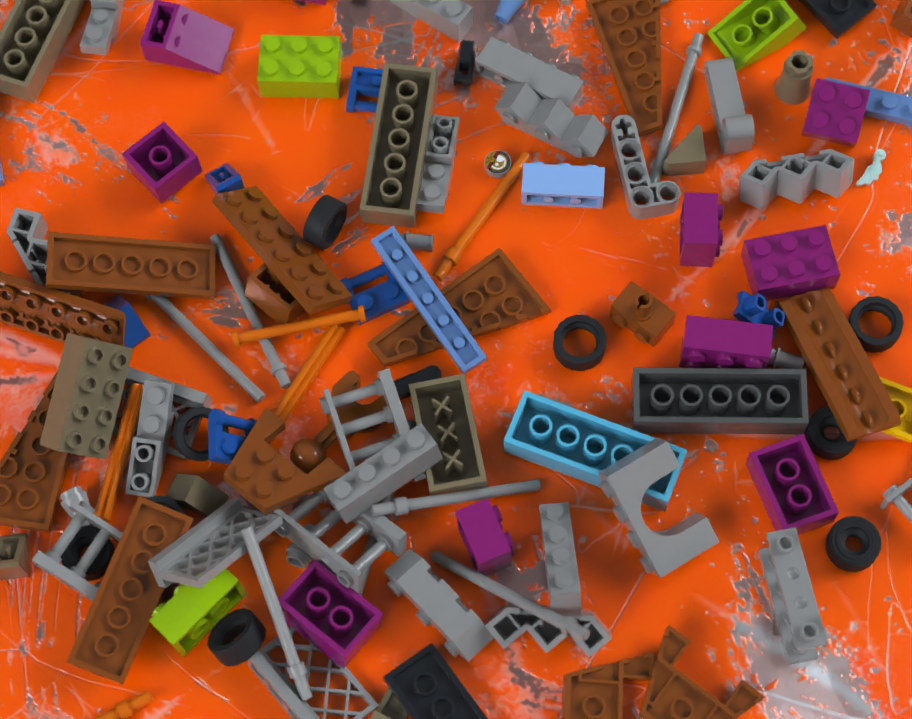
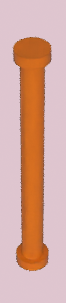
M358 306V309L239 333L238 330L232 331L233 344L236 348L241 347V343L357 320L366 322L364 306Z

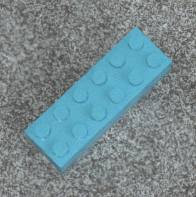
M524 390L504 438L503 447L505 453L600 487L599 483L602 482L598 474L600 471L655 438ZM670 443L669 445L681 467L654 482L646 490L641 502L664 512L667 509L687 453V449Z

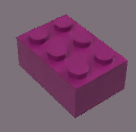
M826 225L744 240L741 257L752 295L759 293L766 301L801 295L826 286L833 289L837 285L840 271Z
M687 315L682 335L679 367L766 369L771 356L773 325Z
M804 434L749 453L745 464L775 531L796 527L797 533L800 535L834 522L839 511Z
M316 559L278 599L286 623L342 669L347 666L382 624L383 613L351 587L343 586L337 576Z

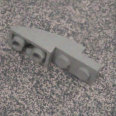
M90 0L92 9L80 43L81 53L107 55L110 44H115L124 0Z
M433 115L417 200V211L444 214L453 173L460 117Z
M144 380L137 436L133 437L125 494L143 497H153L156 494L166 459L174 411H171L174 383Z

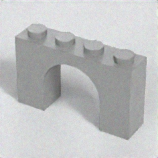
M657 437L598 474L602 479V482L599 484L607 498L611 497L616 506L613 508L615 516L621 523H625L629 530L626 533L629 542L635 549L638 547L642 555L639 558L641 565L648 574L653 573L662 578L720 541L708 518L697 512L671 528L662 531L650 530L644 523L641 515V502L646 490L657 480L681 467L668 441Z

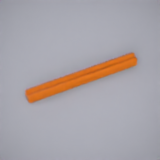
M340 324L328 327L273 410V413L284 422L287 421L345 333V329Z
M133 383L131 385L96 504L94 515L104 521L110 520L138 424L144 386L142 384Z

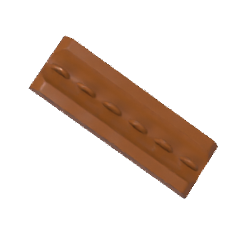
M0 271L1 323L64 344L67 333L125 346L126 316L122 311L53 288H45L44 285Z
M829 287L818 288L801 295L775 301L776 307L785 313L784 322L847 441L884 431L901 424L898 410Z

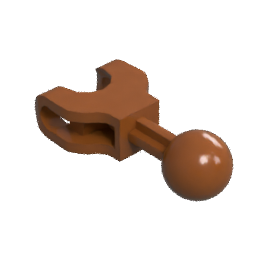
M353 370L347 372L332 387L331 396L334 397L360 388V375ZM380 396L370 404L362 405L355 401L337 407L336 411L340 423L344 424L383 411V407L387 406L384 396ZM326 414L328 424L314 439H301L291 449L290 462L306 475L326 459V450L338 438L330 414ZM382 423L345 435V438L349 440L356 433L373 432Z

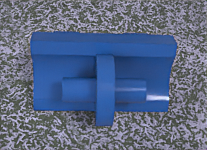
M744 290L737 293L738 304L733 312V316L737 318V321L773 325V340L776 329L783 326L785 313L779 308L767 309V302L759 293L752 296Z

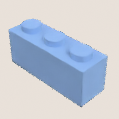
M539 161L523 163L521 204L602 209L605 167H598L593 164L572 166L568 163L552 165Z

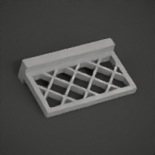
M131 367L128 368L124 385L129 386V388H123L121 396L124 398L125 403L131 385L133 383L144 385V380L148 379L175 384L171 411H174L176 420L179 417L178 412L188 407L210 408L213 398L207 393ZM174 402H175V403H178V404H181V405L178 406V407H175ZM123 412L116 416L113 435L117 436L119 429L117 420L122 418ZM202 417L194 418L185 427L184 437L189 447H192ZM170 443L168 444V454L187 460L178 450L172 449Z
M231 498L150 559L148 563L160 587L167 588L170 584L176 582L201 588L248 551L241 533L242 529L252 526L259 543L284 522L281 515L272 513L265 515L261 511L242 508L239 499Z
M291 626L289 627L291 637H293V634L297 631ZM278 636L248 659L250 669L292 719H320L317 714H323L322 719H326V715L344 716V719H347V717L365 719L379 706L347 667L342 669L330 658L328 668L310 666L312 652L323 653L313 646L312 643L309 645H294L296 650L309 651L307 665H305L307 682L309 681V672L327 673L326 688L309 686L311 692L325 694L324 708L310 707L306 700L301 701L296 685H292L288 680L286 667L289 665L287 659L286 663L273 662L267 655L275 648L283 649ZM332 663H333L337 668H331ZM280 669H285V675L280 671ZM330 674L343 675L348 680L347 690L329 688ZM352 685L356 691H351L350 686ZM328 694L346 696L345 711L327 709ZM349 696L362 697L369 706L361 712L348 711Z

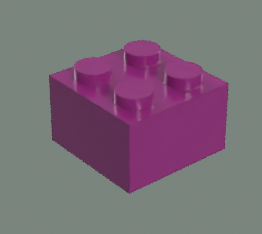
M816 78L801 135L854 148L859 137L870 90Z
M164 121L122 153L128 169L161 204L203 171L198 156Z
M684 192L680 213L679 266L713 267L715 257L720 256V246L723 244V229H720V221L723 218V204H718V193Z
M486 498L455 511L457 529L475 570L488 576L510 567L511 556L514 555V543L509 532L502 531L503 526L501 522L503 519L498 506H491L489 499Z

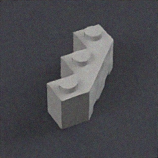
M526 82L509 84L494 107L504 123L577 158L594 157L609 132L593 114L575 115L560 98L541 99Z
M832 149L819 150V155L805 157L804 153L781 156L780 161L754 160L740 175L739 200L763 210L776 195L799 204L814 189L839 198L852 184L855 158Z
M15 208L6 232L35 283L46 286L47 240L44 239L49 227L41 213ZM56 289V290H59V291H62V292H65V293H68V294H71V295H75V296H78V297H80V294H81V291H82V290Z
M410 548L384 571L390 580L387 585L398 597L404 595L414 604L418 610L415 615L423 625L428 627L431 624L440 631L446 639L444 643L445 648L454 657L460 655L469 662L494 639L479 616L472 609L468 610L459 599V595L443 579L440 580L431 571V566Z
M510 602L491 616L485 623V627L503 649L525 631L531 634L545 653L549 652L567 637L561 632L560 628ZM581 609V616L569 617L576 619L577 624L590 630L589 638L586 641H582L573 635L571 637L585 654L590 657L612 639V633L593 610Z

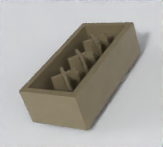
M67 333L39 445L59 452L106 460L133 348Z
M465 374L408 384L416 426L422 423L437 443L443 458L425 470L430 496L487 487V478Z

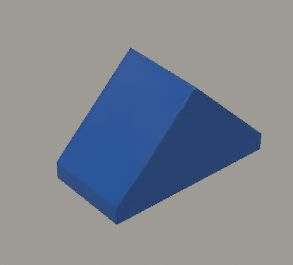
M228 163L204 174L214 194L245 188L240 174Z
M119 294L104 304L105 306L122 311L126 316L125 347L134 348L151 336L131 305Z

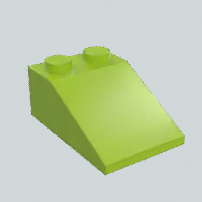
M745 0L711 28L707 34L726 58L731 57L733 59L735 70L738 72L786 46L807 27L785 0Z

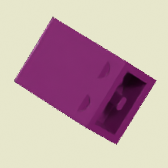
M155 0L140 46L147 61L221 75L235 30L183 5Z

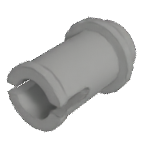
M409 231L401 233V237L411 250L433 251V234H411Z
M780 347L777 349L771 348L768 365H772V369L776 367L782 369L803 368V356L781 351Z

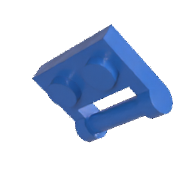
M353 66L346 102V112L355 113V111L376 113L377 102L357 100V95L379 97L383 69Z
M381 261V265L350 279L345 277L340 280L353 295L349 302L351 309L355 310L358 309V306H364L366 322L410 303L408 296L383 261ZM387 275L389 280L356 295L354 294L352 289ZM357 320L358 323H359V325H362V324L366 323V322H361L360 320Z
M212 409L208 416L209 460L230 465L256 424L257 419L250 418L246 420L228 415L220 409ZM222 425L245 431V437L223 432Z

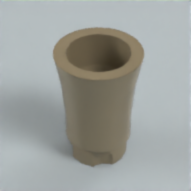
M793 51L792 55L787 57L783 69L774 83V92L777 98L789 105L803 103L811 93L813 59L805 51Z

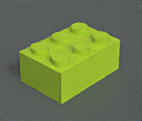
M261 35L257 84L261 97L339 98L343 55L340 36Z
M226 568L201 588L180 584L175 589L174 596L167 603H161L153 611V617L149 621L159 634L184 658L213 629L218 621L226 616L247 594L240 581Z

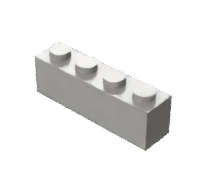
M388 0L458 43L473 25V7L461 0Z
M490 37L475 61L477 75L505 89L509 84L526 82L541 99L560 98L572 112L583 96L584 81L577 75L559 70L554 64L543 62L527 51H520L512 47L505 40H497Z
M420 423L323 490L340 517L347 524L371 508L372 504H377L443 458L437 443L422 423Z
M569 503L539 505L540 529L550 610L563 617L581 616V588Z

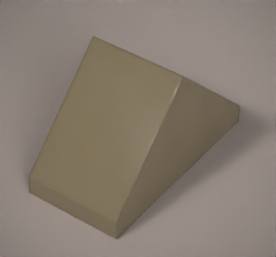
M699 124L689 132L664 160L662 174L665 176L704 173L707 160L702 127Z
M180 473L176 474L165 495L177 501L182 508L203 517L209 516L225 504L228 499L227 494L198 475Z
M27 533L0 536V580L30 577Z

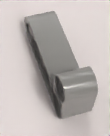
M730 57L705 61V79L723 155L751 151L755 135L754 121L751 114L745 113L733 59Z
M628 115L615 117L611 125L610 138L629 214L635 219H648L674 213L678 208L681 195L679 186L672 181L650 182L634 119ZM623 132H624L625 135H627V138H626V139H623V137H624ZM625 153H631V154H633L634 156H633V157H626V156H624L623 154H625ZM630 177H638V178H640L641 180H639V181H633V180H631V179H629V178H630ZM668 195L671 196L673 199L665 200L662 198V196ZM642 200L645 201L647 204L638 205L635 203V201Z

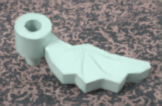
M883 149L875 151L872 157V165L866 168L863 176L857 181L856 186H862L863 184L869 186L872 181L878 180V176L882 173L881 162L886 157V152Z

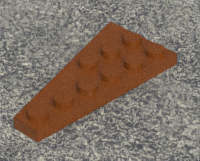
M660 0L585 1L586 9L628 116L634 119L639 137L662 130Z
M501 248L495 250L440 290L473 338L551 313L548 305ZM416 308L367 343L370 350L384 367L444 348Z
M57 372L44 391V397L36 410H32L27 418L28 422L21 433L18 432L0 461V526L47 533L52 531L70 453L59 452L39 444Z

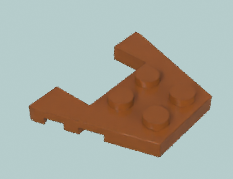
M268 408L262 412L224 472V481L265 515L298 501L300 496L307 493L322 491L326 485L333 483L347 473L328 457L306 475L268 443L285 430V422Z
M668 625L661 640L639 716L642 719H736L762 701L765 696L741 680L725 704H722L674 667V664L691 641Z
M646 653L642 656L626 658L618 662L565 674L563 676L562 719H622L623 680L649 682L654 667L655 653Z

